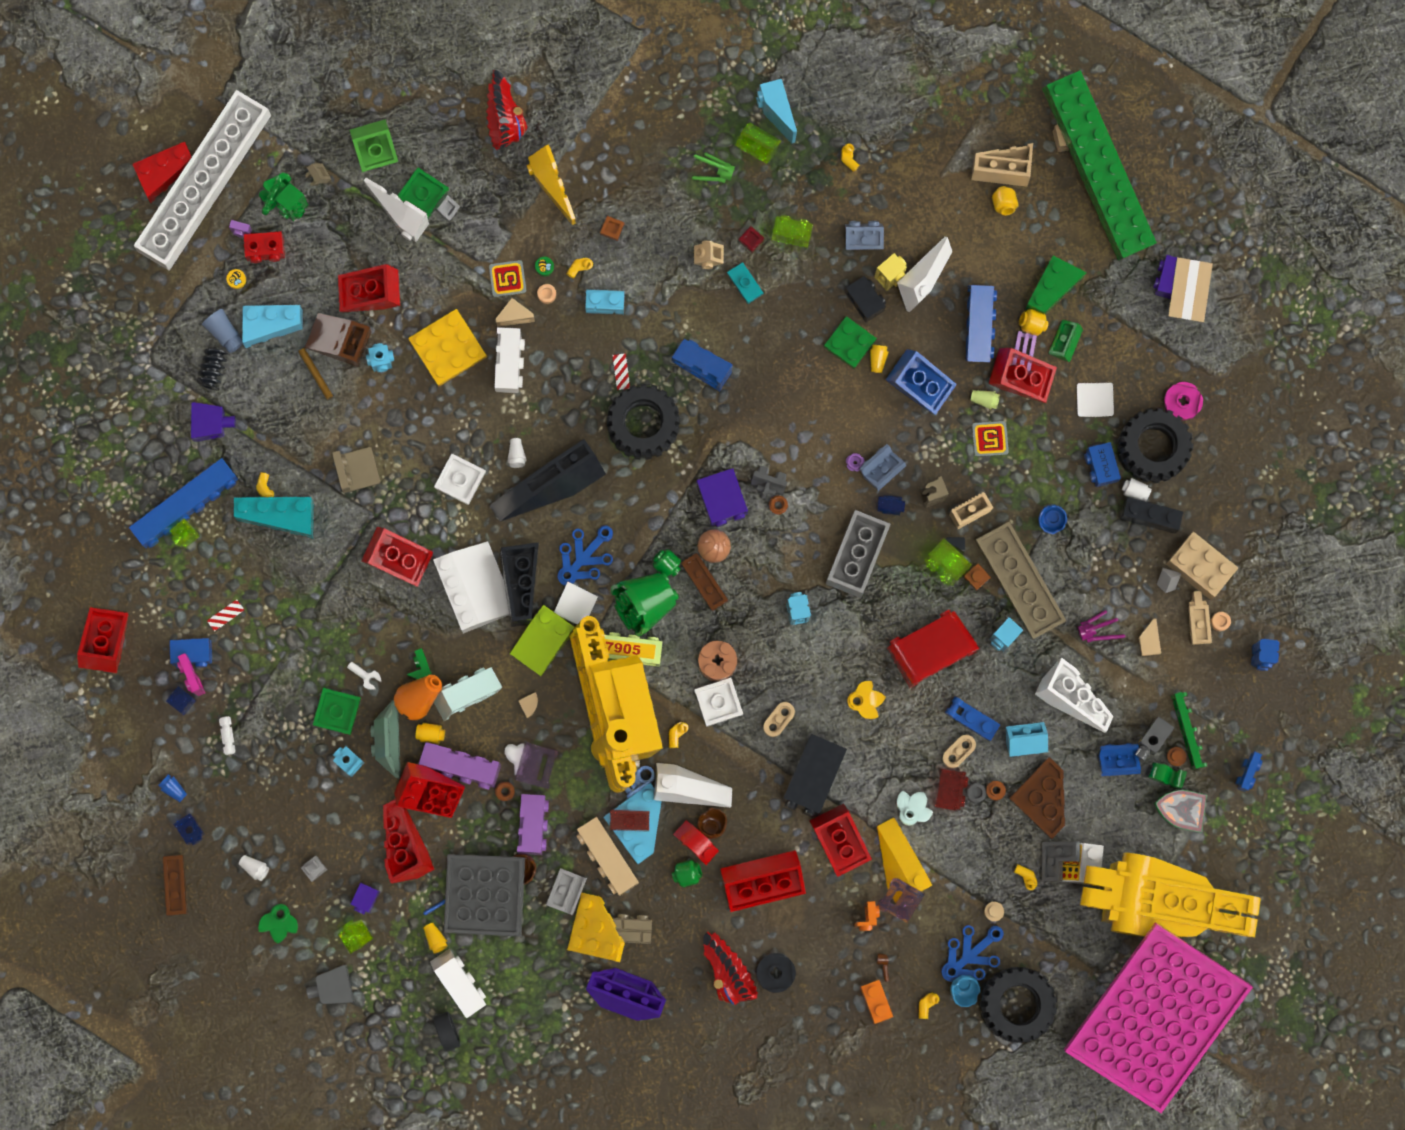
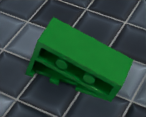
M1052 256L1025 310L1034 309L1042 314L1048 313L1084 278L1087 272Z

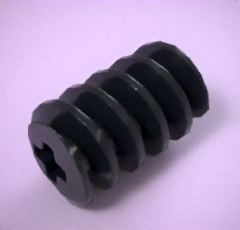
M208 348L204 350V353L208 356H203L202 358L205 363L200 365L203 370L198 372L201 377L197 378L196 381L202 387L219 391V388L215 386V384H221L217 377L223 376L219 369H225L221 362H227L223 355L229 354L220 349Z

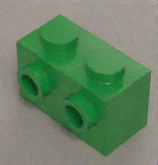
M291 183L275 198L276 208L279 210L278 213L287 220L289 218L293 222L296 218L300 219L303 216L305 208L308 206L304 194Z

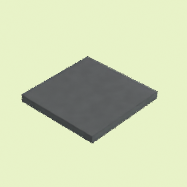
M448 854L444 933L521 937L525 857Z

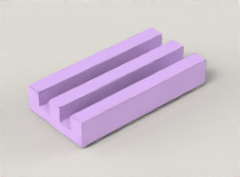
M1018 331L1015 349L1019 351L1021 337L1025 339L1022 353L1026 354L1028 340L1032 339L1029 356L1033 357L1037 336ZM1017 358L1013 359L1012 365H1016ZM1023 360L1020 361V365H1024ZM1028 362L1027 371L1031 370L1032 363Z

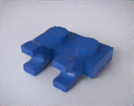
M1253 752L1250 754L1249 759H1244L1242 767L1245 768L1242 777H1237L1235 782L1238 785V790L1246 792L1253 788L1256 780L1254 774L1259 771L1263 760H1260L1262 754Z

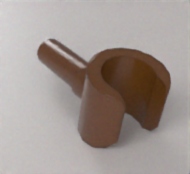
M878 954L877 964L883 965L884 981L887 982L889 981V960L886 954Z

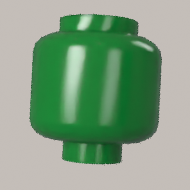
M661 549L652 559L654 562L653 568L660 574L665 573L667 577L670 575L674 577L681 570L679 567L681 563L680 558L670 549Z
M687 860L675 865L672 877L675 883L685 888L699 883L700 878H702V870L698 862L695 863L693 860Z

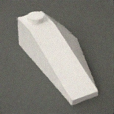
M656 763L654 800L731 808V787L678 765Z

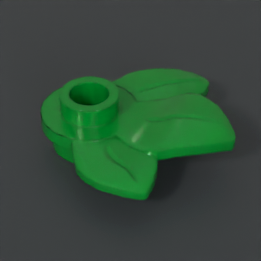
M277 904L271 909L270 913L265 914L261 918L258 929L259 932L270 931L273 940L278 944L285 939L288 932L297 933L298 922L296 918L290 915V910L286 905ZM279 910L284 912V916L281 918L277 916Z

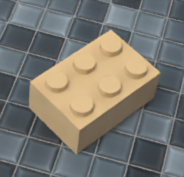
M1195 532L1188 536L1166 563L1173 571L1181 573V577L1198 591H1202V594L1209 600H1212L1238 569L1236 565Z

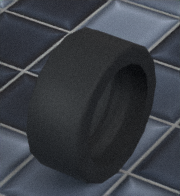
M447 1011L434 1016L435 1028L443 1049L447 1052L460 1047L459 1036L450 1013Z

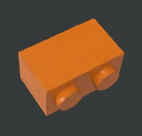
M880 980L860 987L873 1024L893 1017Z

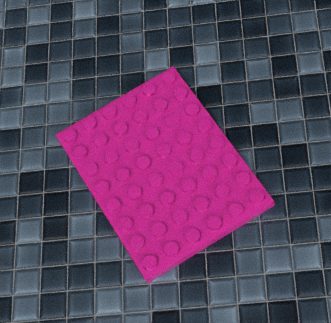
M1155 922L1066 1045L1064 1051L1156 1111L1162 1113L1253 987Z

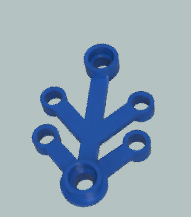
M609 526L599 528L598 536L584 552L582 542L584 532L581 529H575L572 536L575 540L576 561L572 566H570L569 557L571 546L568 543H563L560 546L563 568L558 572V580L565 586L567 582L574 584L578 579H599L600 571L597 568H592L590 571L577 572L581 566L601 564L609 566L613 562V557L610 554H604L601 557H590L603 542H608L612 539L613 531ZM607 530L609 532L608 536H603L602 531ZM580 532L582 536L580 538H576L575 533ZM564 546L569 547V551L563 552L562 548ZM605 557H610L611 561L609 563H605L603 559ZM597 571L598 576L592 577L591 572ZM570 573L571 577L569 579H565L564 574Z
M965 926L962 929V934L964 935L963 954L959 961L956 962V949L960 946L959 940L952 938L947 943L949 956L948 963L942 968L943 978L949 982H953L960 975H970L976 980L984 979L985 971L978 968L973 971L962 968L967 963L989 965L992 968L998 967L1000 959L997 956L979 957L977 955L992 942L1000 941L1004 935L1003 930L998 926L989 928L987 936L971 949V940L975 931L972 926ZM966 928H970L972 930L971 935L965 934ZM994 930H997L999 932V936L997 938L993 937L992 935ZM952 940L957 942L956 948L950 946ZM992 958L997 959L995 966L990 962ZM950 968H953L955 970V974L953 976H950L948 974V970ZM977 971L983 973L981 978L976 977Z

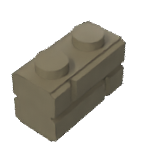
M617 914V918H613L616 925L615 928L624 943L651 944L652 920H648V916L637 915V919H629V915Z

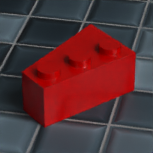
M185 142L133 163V167L150 203L155 201L158 195L163 191L165 192L179 178L192 158Z

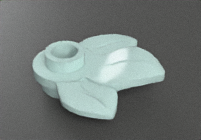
M901 791L898 795L896 805L900 810L899 818L903 824L911 826L916 822H926L932 816L933 811L926 808L927 797L924 792H917L910 797L906 792ZM906 813H911L913 817H907Z

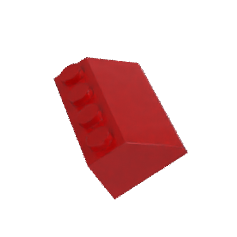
M796 850L720 869L730 912L806 894L801 865Z

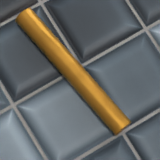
M300 349L298 351L325 398L327 400L331 399L333 395L306 349Z

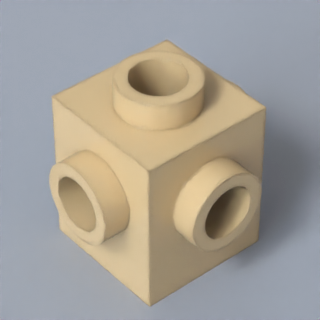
M702 241V244L695 245L694 264L702 266V269H713V266L724 264V245L714 243L713 241Z

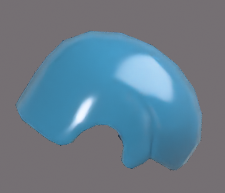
M960 975L953 980L950 993L957 1005L960 1007H970L977 1002L980 986L974 977Z

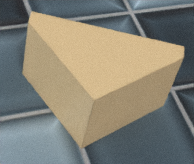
M513 298L496 318L497 327L535 322L534 314Z

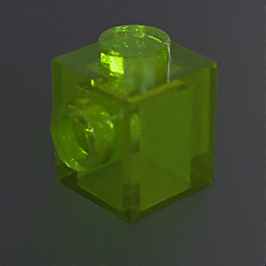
M185 518L170 530L174 535L171 539L178 547L182 545L185 549L200 537Z

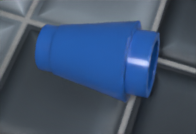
M169 774L158 785L161 788L160 791L179 803L187 795L174 776L171 777Z

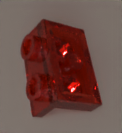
M941 769L935 808L959 811L960 807H964L965 796L962 795L963 788H967L968 777L965 776V771L958 772Z

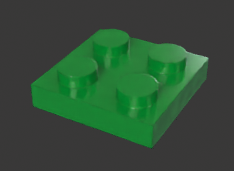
M417 168L398 194V198L403 203L408 201L425 212L429 219L435 211L434 207L442 196L447 194L449 187L420 168Z
M846 316L826 342L824 348L855 369L877 338Z
M323 688L313 726L351 735L361 697Z

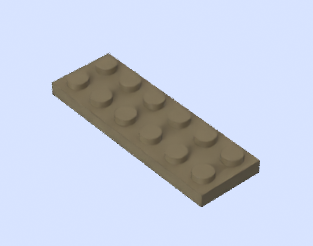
M1010 522L975 540L1032 640L1066 622L1064 615Z

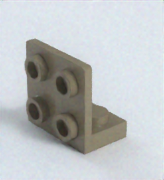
M371 447L341 454L340 451L332 452L343 493L381 483Z

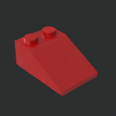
M384 264L338 275L340 312L383 310L400 306L398 269Z
M999 348L988 384L1013 394L1046 403L1057 367L1013 348ZM1014 358H1017L1016 365H1012ZM1021 360L1024 361V365H1020ZM1028 362L1032 363L1030 371H1027Z
M377 527L361 562L418 587L433 552L385 528Z
M90 607L77 653L78 668L117 673L128 613Z
M844 803L809 821L837 877L872 860Z

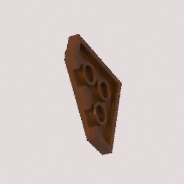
M1048 757L1009 800L1050 839H1053L1065 826L1064 770Z

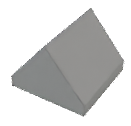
M1162 568L1157 585L1165 593L1171 592L1176 589L1181 573Z

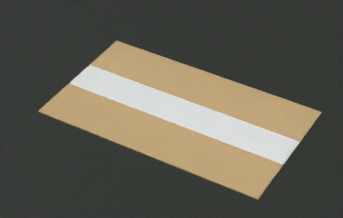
M1177 257L1169 310L1170 317L1204 322L1213 263Z

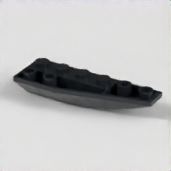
M583 439L492 503L490 508L498 520L502 522L572 497L605 476L606 473L590 446Z

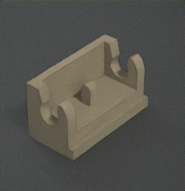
M942 476L926 485V490L922 493V495L929 493V496H927L928 500L924 502L925 508L946 500L949 493Z

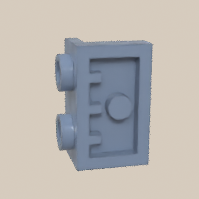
M849 221V224H845L846 250L884 249V226L879 221H868V224H860V221Z

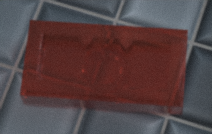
M610 810V830L648 832L650 811Z

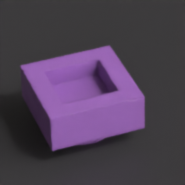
M231 220L229 228L233 235L244 238V234H251L252 229L250 225Z

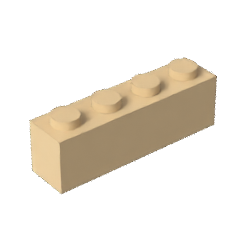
M597 817L577 829L579 834L576 837L582 845L586 844L589 848L587 854L592 862L595 860L598 862L600 867L597 869L603 878L607 876L610 881L608 887L613 894L617 893L621 896L639 884Z

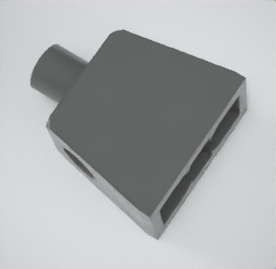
M347 965L316 976L317 985L306 987L308 999L319 997L321 1004L355 1002Z

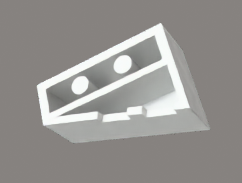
M497 328L495 391L518 393L519 388H522L523 376L519 375L520 369L524 367V358H521V350H525V339H522L520 329Z

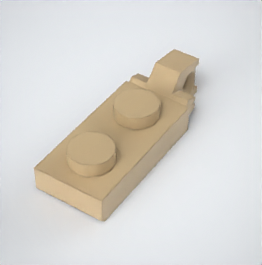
M1193 591L1192 602H1189L1188 607L1191 645L1211 644L1209 605H1207L1206 601H1202V591Z

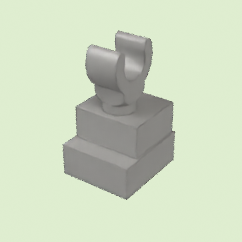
M314 856L301 867L311 882L327 871V868L317 856Z

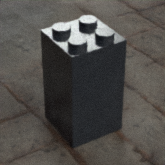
M811 734L782 800L785 802L784 806L792 810L799 808L803 810L802 814L811 818L814 816L818 817L847 749Z

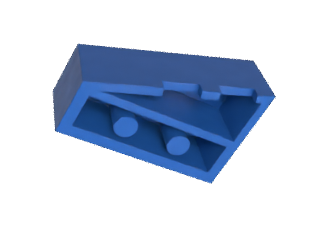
M684 339L672 356L674 364L719 392L732 373L733 364L699 347L692 340Z

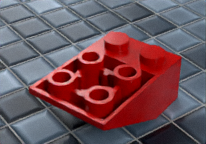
M407 762L394 794L397 807L452 818L465 786L427 766Z

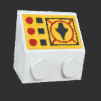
M1080 843V862H1063V881L1060 882L1084 884L1086 866L1102 867L1104 846Z

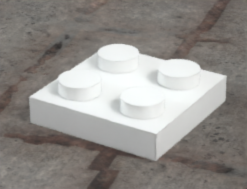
M451 454L434 488L469 505L486 470Z
M731 678L694 689L706 727L743 715Z

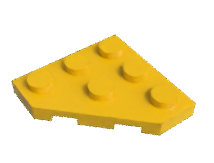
M581 893L567 950L620 962L625 943L622 937L619 936L615 928L616 925L604 906L605 903L602 897Z

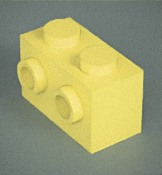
M894 253L877 267L874 278L886 291L893 285L897 287V282L906 275L907 267L905 266V260L901 256L897 257Z

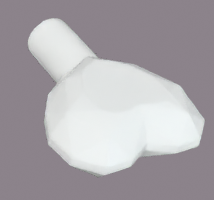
M508 744L505 747L504 753L507 759L514 764L515 775H522V763L529 756V746L526 744H519L518 746Z

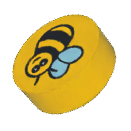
M234 269L228 273L227 283L233 289H241L246 284V276L241 270Z

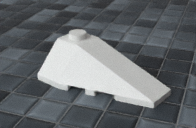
M365 178V186L400 232H402L401 235L409 241L412 239L416 242L429 225L427 214L408 201L403 203L394 193L386 194L387 191L382 186Z
M944 237L897 282L908 312L913 310L931 292L952 253L948 237Z
M1060 658L1042 678L1035 695L1072 717L1104 733L1107 732L1113 715L1103 702L1094 696L1089 684H1085L1080 678L1079 671L1063 658Z

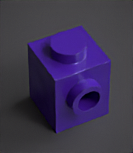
M360 883L351 902V905L355 906L354 911L363 915L365 912L371 913L380 891Z

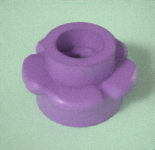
M853 453L846 458L847 468L850 471H860L865 462L864 458L858 453Z

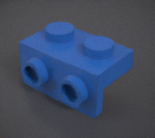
M1127 743L1124 745L1109 744L1101 746L1098 756L1101 775L1140 774V761L1135 756L1139 749V744Z

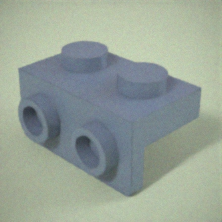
M886 444L871 459L863 463L860 471L863 478L879 491L905 468L906 464Z

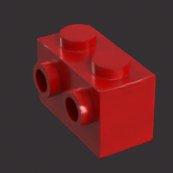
M282 231L244 234V249L247 261H250V263H260L262 260L278 262L285 258Z

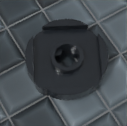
M773 953L760 961L756 970V976L763 989L772 993H780L792 985L795 980L796 970L788 957L780 953ZM774 967H777L778 971L782 972L781 975H778V979H775L770 974Z

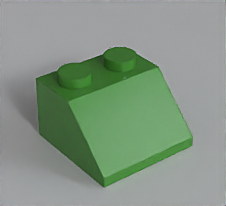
M386 119L350 130L362 172L398 162Z

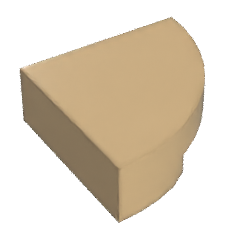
M536 692L519 700L527 718L532 716L537 708L538 697Z

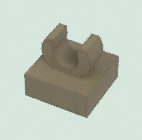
M312 163L307 167L309 172L306 173V178L313 177L314 179L310 183L311 186H317L319 183L326 184L331 180L323 164Z

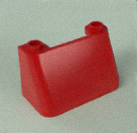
M949 609L941 613V618L902 639L897 637L890 641L891 645L887 649L909 689L929 676L964 659L965 656L973 655L980 649L955 611L951 612Z

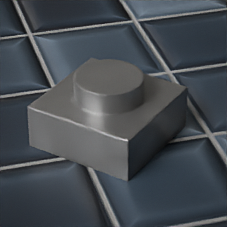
M444 194L434 207V210L446 221H450L460 206L449 195Z

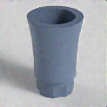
M223 309L214 312L202 323V326L229 353H233L243 345V340L239 337L240 334L233 327Z

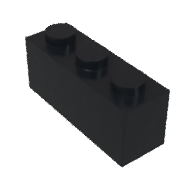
M1128 497L1124 501L1120 520L1176 534L1180 529L1183 511Z

